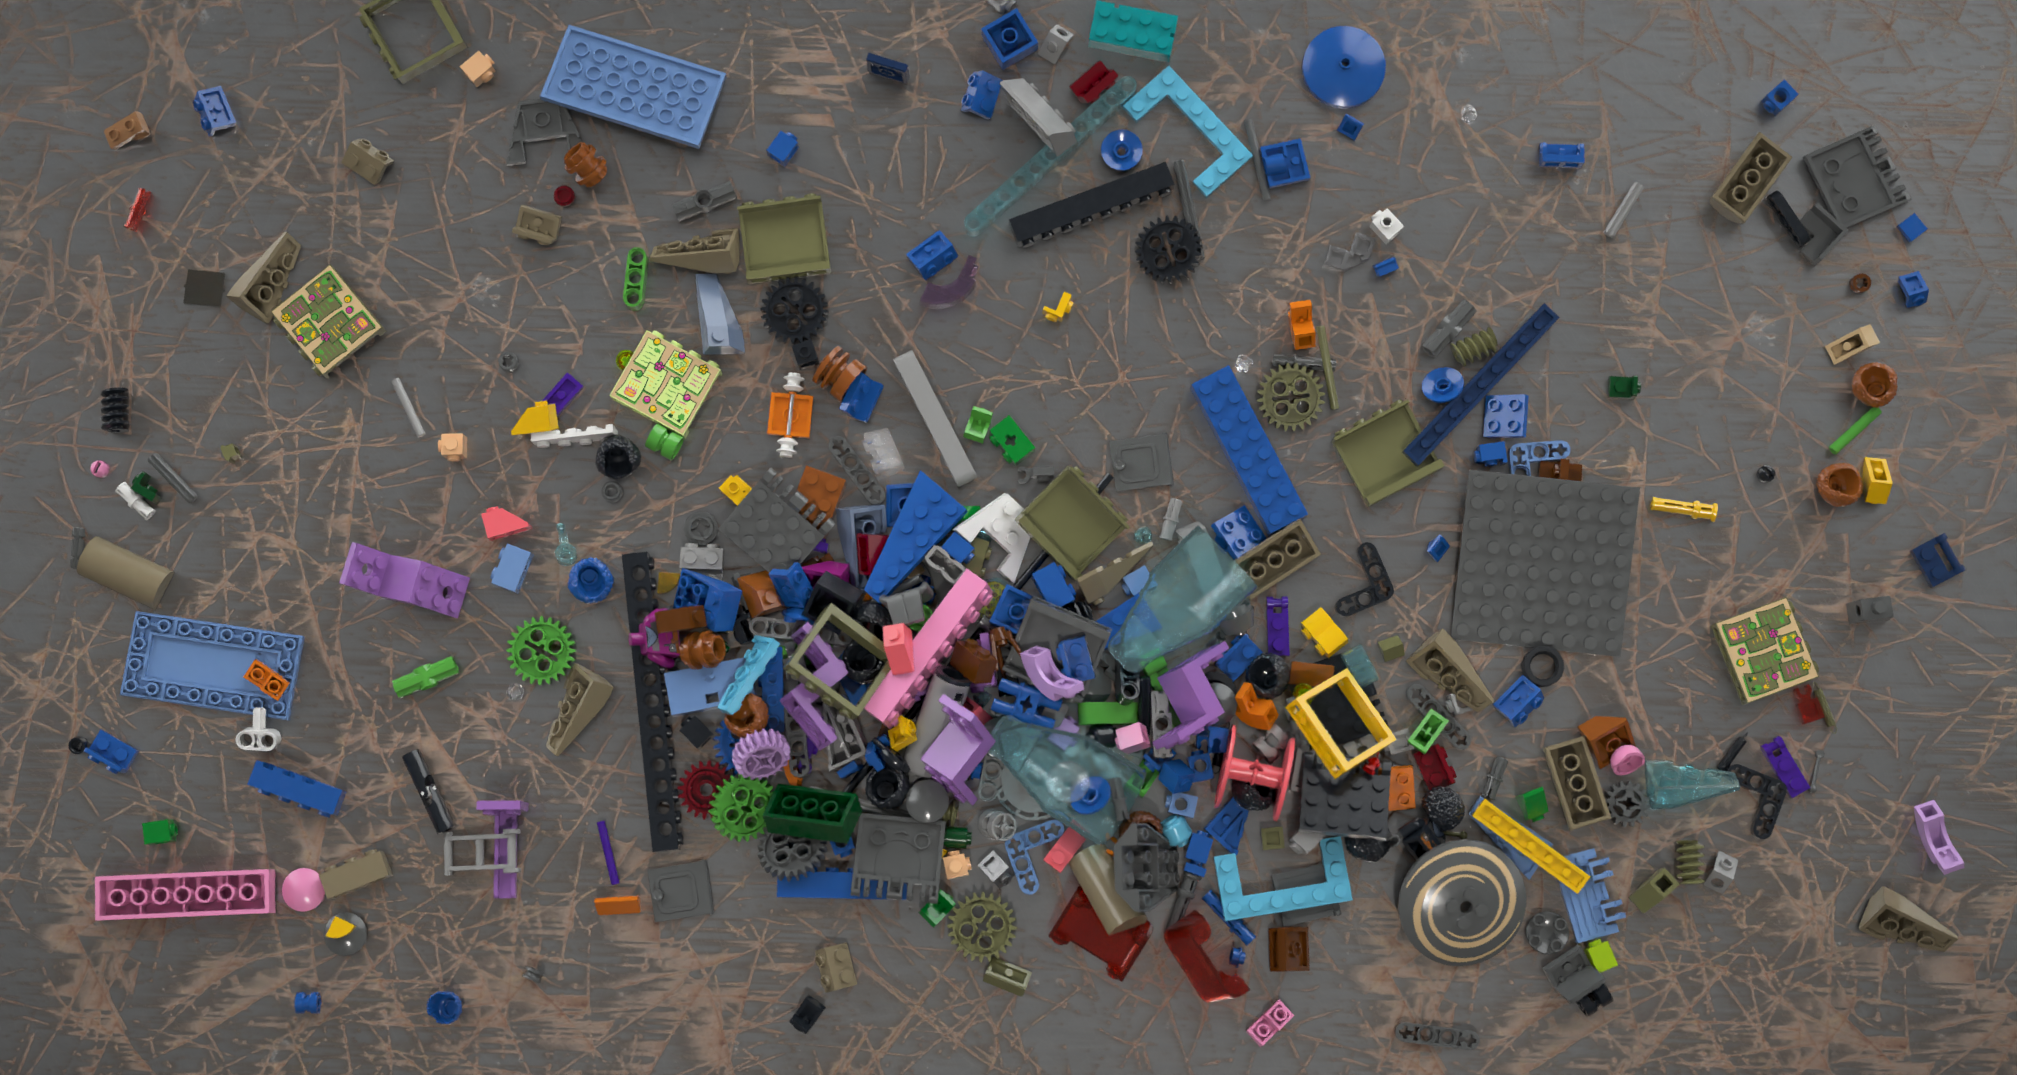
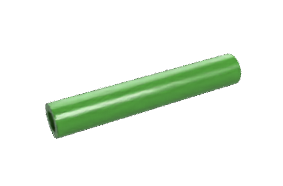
M1872 407L1828 447L1834 455L1839 453L1873 422L1882 411L1879 408Z

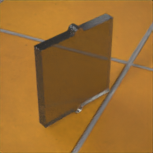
M188 269L186 284H184L185 294L183 303L221 307L222 295L225 292V273Z

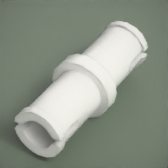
M126 482L121 483L115 492L126 500L128 506L131 509L134 508L145 520L150 519L156 510L143 500L142 495L130 489L131 487Z

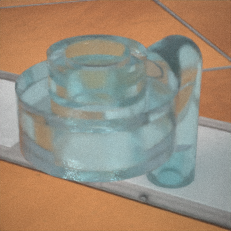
M559 523L556 528L560 545L555 550V557L560 565L570 566L576 561L577 552L575 547L568 543L565 525ZM566 554L570 555V557L567 559L563 558V556Z

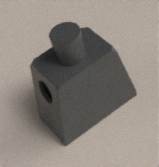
M1890 596L1866 598L1846 603L1849 625L1885 621L1893 618ZM1858 606L1860 607V611H1861L1860 616H1859L1858 610H1857V609H1858Z

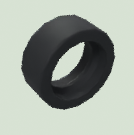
M1538 646L1524 656L1521 664L1522 673L1537 687H1548L1562 677L1564 660L1554 648ZM1539 654L1550 656L1555 663L1554 674L1547 679H1539L1531 671V661Z

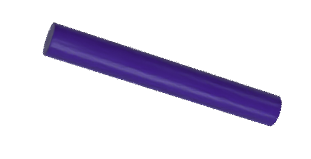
M605 821L597 822L607 869L611 885H616L620 881Z

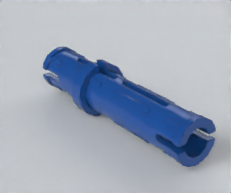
M1211 889L1202 900L1224 921L1221 900ZM1242 919L1225 921L1226 925L1230 928L1229 931L1231 933L1234 932L1246 946L1256 938L1244 925Z

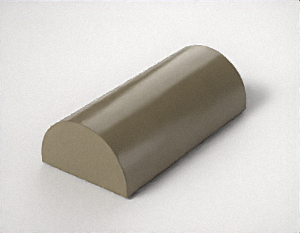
M1758 132L1709 200L1710 204L1728 220L1739 224L1745 223L1792 159V156L1761 132Z
M1297 519L1227 564V567L1244 595L1249 600H1252L1320 556L1321 553L1301 519Z
M99 536L89 541L77 565V573L154 610H156L175 573Z
M1585 736L1543 748L1569 831L1611 819Z
M1100 843L1080 851L1068 864L1108 935H1112L1144 924L1147 921V916L1144 912H1135L1115 891L1114 859L1110 854L1106 853L1107 846Z

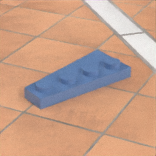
M1479 796L1468 813L1470 816L1482 802L1483 797ZM1507 814L1509 817H1511L1521 826L1526 828L1528 831H1530L1544 843L1552 847L1553 844L1551 842H1549L1548 840H1546L1545 838H1543L1542 836H1540L1539 834H1537L1536 832H1534L1533 830H1531L1530 828H1528L1527 826H1525L1524 824H1522L1521 822ZM1471 816L1527 879L1530 880L1539 865Z

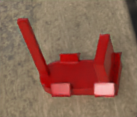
M1379 752L1377 757L1369 758L1368 765H1364L1362 768L1370 775H1374V770L1380 766Z

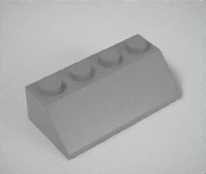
M1024 78L1000 82L1009 105L1057 157L1077 142L1074 135L1076 133L1074 127L1069 122L1066 124L1063 121L1062 114L1057 109L1053 110L1050 107L1051 103L1045 96L1041 97L1038 94L1039 91L1033 83L1029 84Z

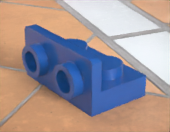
M221 86L197 91L193 100V106L195 111L199 112L201 126L204 131H207L208 136H213L217 130L236 125L235 118Z
M940 230L906 254L924 280L934 276L939 270L952 263L958 257L954 246Z
M861 372L849 386L839 409L849 417L867 423L884 385L873 381Z
M795 562L789 570L772 569L768 575L786 607L805 608L813 587L801 565Z
M1247 633L1243 636H1236L1231 641L1233 646L1228 651L1222 652L1223 657L1215 663V666L1222 673L1233 680L1232 682L1247 669L1253 658L1263 653L1249 638Z
M1085 635L1059 642L1056 654L1058 660L1063 662L1062 674L1079 681L1094 679L1096 676Z
M1522 675L1493 706L1510 721L1513 727H1517L1526 721L1528 715L1534 709L1541 706L1544 696L1541 689Z
M101 729L90 748L86 747L84 749V752L89 754L88 759L98 764L100 761L107 765L106 769L115 774H118V772L126 773L139 753L137 749Z

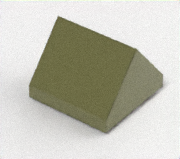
M1398 635L1377 642L1384 662L1405 655L1403 643Z

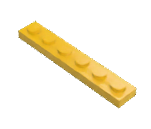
M1485 798L1471 815L1578 894L1589 880L1590 876Z

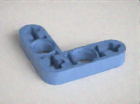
M1562 440L1514 444L1508 451L1510 474H1515V470L1522 469L1525 471L1526 476H1531L1530 463L1565 459L1570 454V446ZM1559 445H1561V449H1565L1562 456L1559 455V452H1552L1550 454L1551 457H1549V451L1557 449ZM1535 447H1542L1545 455L1541 458L1536 457L1533 453ZM1516 448L1519 449V452H1523V455L1520 457V463L1525 462V465H1513V463L1516 464L1518 462L1517 456L1513 455Z
M1050 820L1014 834L1011 839L1014 838L1015 841H1020V845H1018L1019 853L1024 850L1025 855H1019L1012 859L1011 855L1015 854L1013 848L1009 849L1008 847L1011 839L1005 841V849L1020 889L1027 895L1036 893L1039 888V881L1027 850L1060 838L1064 833V826L1059 820ZM1053 823L1055 826H1060L1061 829L1058 830V835L1049 833L1047 834L1049 839L1044 840V833L1040 829L1044 826L1046 831L1051 828ZM1031 831H1037L1040 833L1041 839L1037 843H1031L1028 839V834ZM1017 860H1027L1028 868L1025 871H1019L1015 865ZM1030 870L1032 871L1033 875H1028L1031 882L1035 881L1036 883L1033 886V891L1024 889L1023 885L1026 884V880L1024 877L1020 879L1019 875L1026 874Z

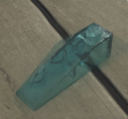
M1645 761L1644 764L1646 795L1650 797L1649 804L1651 809L1676 808L1740 790V785L1734 772L1711 768L1706 769V771L1693 769L1694 765L1689 764L1686 767L1673 765L1674 762Z

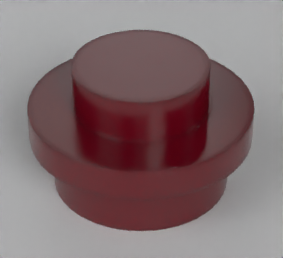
M560 186L554 192V200L560 206H569L575 199V193L569 186Z

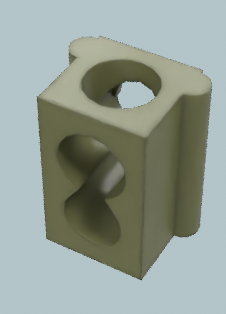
M233 443L221 446L220 449L226 461L235 464V461L242 458L238 447Z

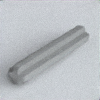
M1635 182L1631 186L1604 230V234L1609 238L1615 236L1643 191L1644 187L1641 184Z

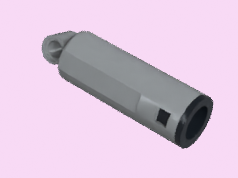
M945 665L936 667L915 723L917 741L908 745L904 752L903 758L910 767V771L906 773L910 788L919 781L930 780L929 778L932 775L924 769L926 765L920 759L950 722V717L942 711L943 706L938 700L945 694L963 706L972 682L953 667Z

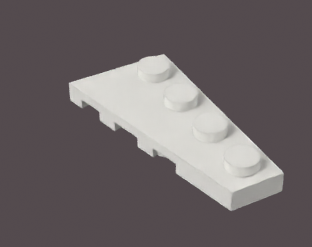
M607 424L606 429L597 426H589L586 431L571 428L565 430L564 434H561L559 430L531 433V442L539 448L550 447V444L557 443L558 446H571L573 442H579L580 445H591L592 441H600L602 443L604 439L618 435V430L613 424Z

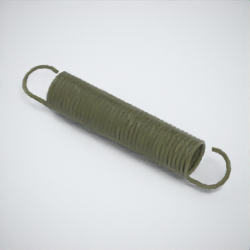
M1818 688L1813 691L1827 727L1833 726L1836 722L1822 688Z

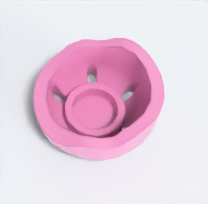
M1633 745L1621 746L1611 756L1612 770L1616 775L1630 774L1644 765L1645 756Z

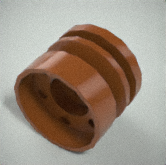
M837 346L821 361L812 381L815 384L821 383L823 390L832 384L830 395L842 403L851 383L861 372L866 374L868 368L857 359L847 364L850 354L846 352L842 355L843 349Z

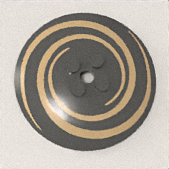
M1477 840L1449 841L1427 851L1408 871L1399 893V919L1408 940L1427 958L1449 966L1474 965L1497 955L1515 937L1525 915L1526 888L1516 865L1498 848ZM1465 901H1469L1470 908L1466 911H1461L1460 905Z

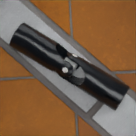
M420 749L413 750L402 756L437 835L454 828L455 824Z

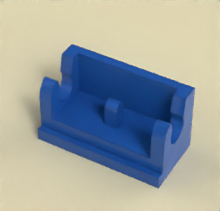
M1545 142L1539 144V167L1581 168L1585 163L1584 144H1546Z
M1204 726L1205 730L1196 736V748L1200 749L1201 741L1206 740L1208 745L1207 753H1226L1229 729Z

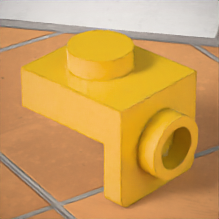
M1064 292L1057 309L1053 310L1044 306L1042 314L1049 321L1056 322L1058 320L1062 322L1065 313L1069 314L1074 303L1071 301L1072 295Z
M902 715L898 717L899 725L888 730L891 749L896 752L917 741L914 722Z

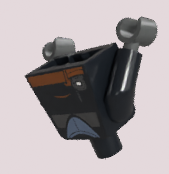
M1429 815L1426 818L1419 817L1411 820L1399 828L1396 834L1387 833L1386 839H1392L1387 846L1397 847L1400 844V838H1403L1402 843L1416 861L1427 851L1446 842L1445 834L1429 819Z

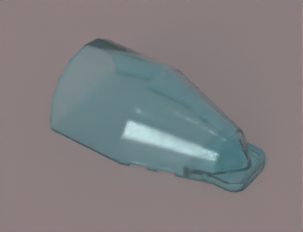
M1197 525L1151 570L1144 588L1141 589L1135 605L1129 611L1120 630L1109 641V651L1126 670L1138 673L1150 662L1212 633L1259 587Z
M1010 715L1001 717L991 733L996 742L988 752L1004 763L1014 777L1025 787L1030 796L1040 805L1041 809L1100 846L1109 841L1124 820L1116 821L1113 802H1110L1112 796H1110L1105 807L1094 814L1083 815L1077 813L1070 802L1071 793L1075 786L1088 777H1102L1107 782L1111 778L1120 777L1124 796L1127 797L1125 800L1129 813L1145 781L1147 774L1145 769L1089 736L1024 723Z

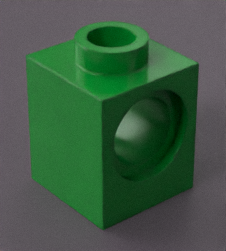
M166 819L142 823L144 845L176 842L178 827L176 823L174 824V820Z

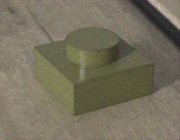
M1283 827L1260 829L1263 850L1285 848Z

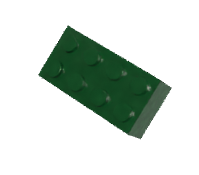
M777 784L762 816L768 833L848 844L862 813V808L855 793Z

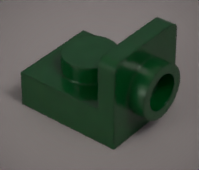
M1633 375L1632 377L1610 376L1608 378V398L1633 400L1637 397V394H1640L1641 382L1638 381V375Z
M142 471L134 477L130 489L158 505L162 498L156 495L158 490L147 484L151 476Z

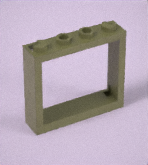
M373 0L358 8L362 14L359 19L365 28H370L372 33L368 35L374 45L379 44L382 50L379 51V54L384 62L389 61L391 65L389 71L394 80L399 79L404 84L467 48L440 0L430 1L454 43L404 71L399 67L371 18L401 0Z
M832 603L825 607L783 667L791 675L790 678L799 680L804 684L806 690L816 693L826 705L835 707L839 710L841 716H846L851 720L860 715L891 669L884 649V642ZM827 620L885 663L856 706L798 664V661Z

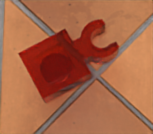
M1809 684L1804 686L1806 690L1804 695L1800 693L1799 688L1793 690L1794 695L1801 701V703L1795 704L1802 725L1825 718L1818 697L1811 699L1812 688Z

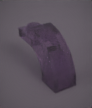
M969 255L959 277L948 285L940 286L928 282L920 299V305L932 309H944L957 305L966 299L976 286V280L970 277H975L979 266L976 265L977 258Z

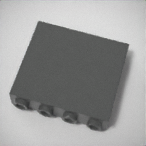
M1033 596L1015 641L1022 652L1034 646L1050 649L1053 662L1061 672V669L1064 668L1063 662L1058 660L1056 654L1059 642L1085 635L1095 672L1113 629ZM1012 645L1002 670L1006 671V674L1010 677H1021L1026 680L1027 684L1035 686L1024 668L1021 657ZM1092 679L1083 681L1084 690L1076 693V696L1065 699L1075 704L1077 702L1082 703Z

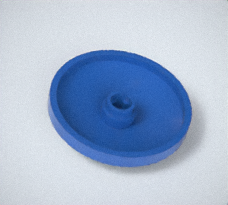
M1337 26L1318 34L1308 45L1302 62L1303 78L1312 95L1328 106L1342 109L1354 108L1369 101L1380 89L1386 72L1385 57L1377 41L1365 31L1350 26Z

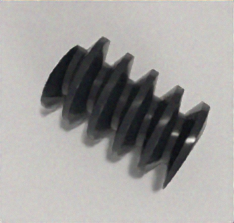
M114 387L101 392V396L104 397L101 400V404L104 406L101 408V412L105 414L101 417V421L105 422L101 425L102 430L111 433L129 432L128 429L123 428L124 425L129 424V421L123 420V417L129 416V413L123 412V409L129 408V405L122 402L129 399L128 396L122 395V393L129 391L127 388Z

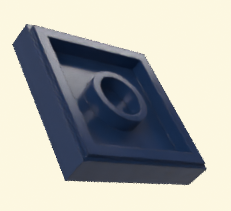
M868 53L866 62L869 73L908 84L910 78L908 64Z

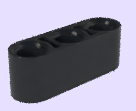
M1131 640L1124 641L1115 651V697L1117 702L1124 706L1130 705L1137 698L1140 691L1139 648ZM1123 649L1128 650L1131 656H1127ZM1123 670H1128L1131 676L1125 675ZM1123 690L1129 691L1131 697L1126 696Z

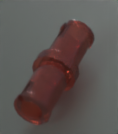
M144 188L138 189L134 203L129 207L130 213L124 224L125 228L129 229L130 227L132 231L138 230L142 215L146 214L147 210L145 208L152 194L149 190L145 192L146 189Z

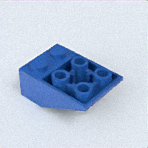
M683 568L673 609L704 605L706 628L713 632L733 631L742 590L727 582Z

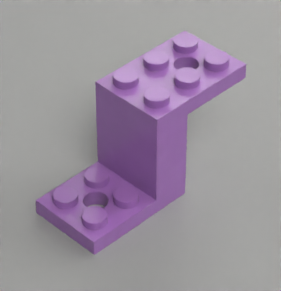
M352 542L339 583L388 600L420 606L458 619L470 578L420 560L390 555ZM364 564H367V572L363 574L362 567ZM447 587L448 593L443 597V590Z
M807 622L790 637L799 646L813 625ZM818 633L804 654L817 669L812 674L831 688L849 672L846 670L845 663L841 659H837L833 654L832 647L827 642H824ZM800 683L779 701L820 751L838 737L835 735L834 728L830 724H826L821 718V712L811 705L820 696L809 692L804 688V684Z
M1225 641L1199 651L1157 677L1181 724L1152 742L1156 750L1165 747L1167 750L1176 744L1181 745L1190 739V735L1193 734L1194 736L1205 730L1204 726H1210L1219 721L1218 716L1225 712L1202 669L1209 666V662H1214L1223 657L1222 652L1229 649Z
M943 694L938 701L943 706L942 711L950 717V722L920 760L926 765L924 769L932 775L931 778L942 785L947 793L951 791L955 794L954 797L963 804L968 802L973 806L978 799L964 782L996 741L975 714Z

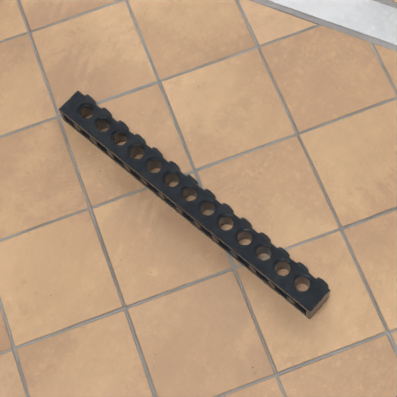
M647 551L622 554L630 633L639 632L638 627L643 623L639 620L642 612H649L650 614L655 609H659L658 599H654L653 591L657 590L656 578H652L651 569H655L653 556L650 557ZM638 570L645 571V577L642 580L635 579V573ZM640 591H646V600L638 601L637 594ZM640 645L631 646L652 852L681 850L680 845L684 844L683 833L679 832L678 824L681 823L680 810H676V802H679L678 789H674L677 773L676 768H672L671 759H675L673 746L670 747L669 738H672L671 725L667 724V717H670L669 704H665V696L668 693L666 683H663L662 677L666 673V669L654 662L649 665L644 664L643 659L645 655L641 654ZM649 675L656 676V683L652 686L646 684V678ZM651 696L658 697L659 701L655 707H649L648 699ZM654 717H659L661 720L658 728L650 726V721ZM656 738H661L663 746L655 750L652 743ZM659 759H663L665 762V768L661 771H657L654 767L655 762ZM660 781H666V791L658 792L657 784ZM663 802H667L670 806L666 814H661L659 811V806ZM666 823L672 826V831L669 835H663L661 832L662 826Z

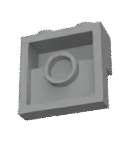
M686 543L685 547H680V575L682 569L685 568L723 581L725 550L719 548V544H707V548H698L696 543Z

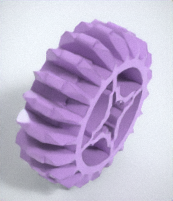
M763 728L761 732L755 730L753 734L747 733L746 738H740V742L736 743L735 749L732 750V761L736 770L744 778L750 776L751 780L756 777L759 780L762 777L768 779V776L772 774L776 776V772L783 771V766L788 765V760L791 759L790 746L787 739L779 731L774 732L772 729L765 731Z

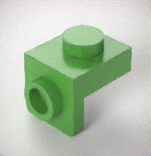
M973 406L963 437L983 444L991 424L993 412Z

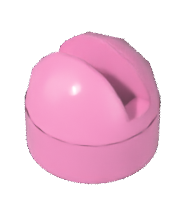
M97 460L91 464L90 470L94 476L103 478L108 475L109 466L106 462ZM101 463V465H100L99 468H98L97 473H95V471H96L98 465Z

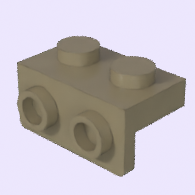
M360 138L350 142L341 163L372 184L377 185L387 166L392 165L394 160L385 151L378 150L372 146L370 141Z
M521 205L517 223L513 227L512 233L517 234V237L522 239H535L537 243L542 245L552 244L557 241L562 216Z
M847 942L815 951V961L821 974V985L826 993L857 985Z

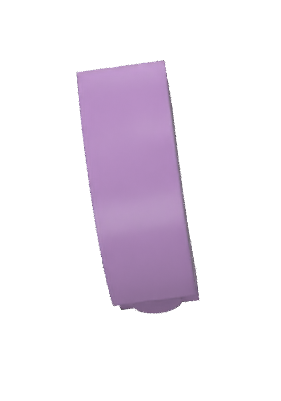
M1034 646L1020 653L1029 678L1036 688L1049 699L1057 701L1063 697L1072 698L1076 696V693L1084 690L1083 681L1066 677L1058 670L1053 662L1050 649Z
M1935 800L1914 806L1917 829L1932 863L1938 865L1943 875L1963 869L1964 861L1949 839L1945 827L1944 814Z

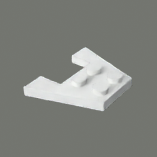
M1003 493L952 530L968 543H971L979 531L983 529L1008 553L997 568V571L1010 583H1015L1030 536L1014 520L1024 509L1009 494Z

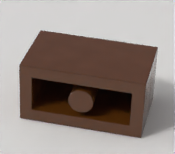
M966 639L965 641H956L950 665L974 684L991 683L998 660L990 654V651L978 645L976 640Z

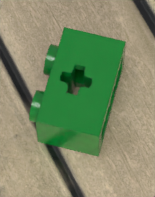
M1010 415L989 430L991 435L989 440L996 448L999 446L1003 450L1002 456L1008 464L1013 463L1014 466H1017L1035 452L1034 445ZM1007 438H1009L1010 440L1015 439L1014 446H1012L1011 444L1006 445Z

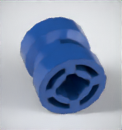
M305 992L296 993V1014H304L306 1011L311 1014L320 1013V992H312L308 995Z

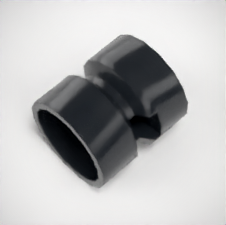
M1603 983L1598 989L1592 990L1583 996L1576 1004L1582 1013L1589 1017L1598 1011L1599 1006L1605 1007L1613 1002V997ZM1588 994H1590L1591 997L1593 998V1000H1594L1593 1003L1591 1002L1590 998L1587 996Z

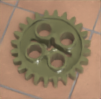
M1286 363V369H1283L1279 364L1277 372L1271 368L1272 376L1264 375L1267 380L1266 383L1259 382L1264 388L1263 390H1257V393L1262 394V397L1256 399V401L1263 402V405L1258 409L1266 411L1262 415L1263 418L1270 416L1268 423L1271 424L1276 421L1275 427L1277 429L1283 424L1284 431L1288 429V426H1291L1292 430L1295 431L1296 425L1304 429V422L1312 425L1310 418L1318 419L1315 412H1322L1323 410L1318 406L1319 404H1325L1320 399L1325 393L1319 392V389L1324 385L1316 384L1319 376L1312 378L1311 376L1314 371L1310 370L1306 373L1305 365L1299 370L1298 363H1295L1293 368L1290 367L1289 363ZM1300 379L1306 382V387L1303 391L1295 389V383ZM1275 383H1284L1285 389L1282 393L1274 391ZM1290 391L1294 395L1305 393L1310 395L1305 398H1293L1291 403L1288 399L1272 400V397L1288 396ZM1300 401H1306L1308 404V408L1304 412L1297 410V404ZM1277 404H1286L1287 410L1284 414L1276 412Z
M982 892L981 898H978L976 893H973L972 900L965 896L966 903L963 904L961 901H958L960 908H952L956 915L948 917L953 921V924L947 925L948 928L953 929V932H950L948 936L955 937L951 944L959 945L956 949L957 952L962 949L964 950V958L971 954V961H974L976 956L979 957L980 963H982L984 957H987L988 961L991 962V955H995L999 959V951L1007 953L1004 948L1005 945L1012 947L1011 942L1008 941L1009 938H1016L1011 933V931L1017 930L1016 926L1011 925V923L1016 921V918L1009 917L1013 913V909L1006 911L1008 903L1006 902L1001 905V897H998L996 901L993 900V893L989 895V898H985L984 892ZM977 906L983 907L985 910V914L981 918H976L972 914L973 909ZM992 910L993 914L986 923L988 930L982 931L976 942L972 944L971 941L979 929L976 925L978 923L982 924L989 911ZM994 918H1000L1003 921L1001 929L995 930L991 927V921ZM965 925L973 927V934L969 937H965L961 933V929ZM984 936H988L992 940V944L988 948H982L979 944L980 939Z

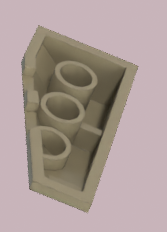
M739 229L716 230L711 232V236L700 238L697 235L693 236V239L688 242L682 243L680 240L654 246L649 257L650 261L715 274L736 272L740 261Z
M284 232L237 280L226 296L240 309L268 324L274 316L271 311L282 303L280 299L284 289L288 286L289 282H287L290 270L294 268L301 245L288 232Z
M1149 542L1127 553L1123 559L1120 557L1112 560L1107 564L1106 568L1100 566L1077 578L1076 585L1088 606L1093 604L1095 607L1105 601L1104 597L1153 548V543Z
M1443 628L1429 637L1406 660L1420 677L1425 680L1430 679L1438 684V688L1444 691L1446 689L1455 694L1457 700L1477 712H1480L1494 702L1491 694L1457 642Z
M574 663L563 688L567 690L564 700L559 701L558 708H560L558 719L553 721L546 747L555 756H559L604 707L614 688L605 678L578 663Z
M1882 886L1870 898L1859 924L1860 931L1877 939L1885 940V937L1897 939V943L1905 944V941L1917 943L1919 947L1943 952L1958 940V936L1901 894L1885 886Z

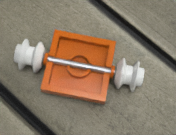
M794 372L784 376V379L788 381L786 385H783V388L788 391V394L771 392L767 429L768 435L784 436V438L777 440V443L781 444V448L777 449L776 452L780 453L781 457L792 458L793 454H797L793 447L798 445V442L792 439L793 437L810 439L814 396L797 394L804 390L800 386V382L805 379L801 377V374Z

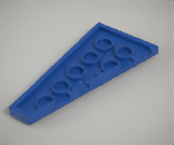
M921 470L864 588V591L879 605L882 604L879 601V597L881 595L890 596L919 565L932 547L937 545L968 512L966 508Z

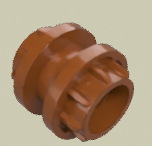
M584 142L576 144L565 154V170L569 174L577 173L575 181L579 185L592 187L599 183L607 174L606 160L603 156L595 157V147L591 144L586 145Z
M712 630L701 633L691 632L680 643L679 654L682 662L693 670L702 669L703 666L705 668H715L724 659L726 646L723 638Z

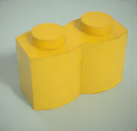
M1322 607L1301 622L1302 634L1307 640L1312 639L1316 643L1314 647L1321 656L1325 654L1327 658H1330L1348 644L1346 635Z

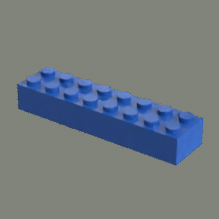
M1228 365L1191 384L1190 390L1268 537L1297 519L1302 520L1306 518L1308 513L1230 366Z

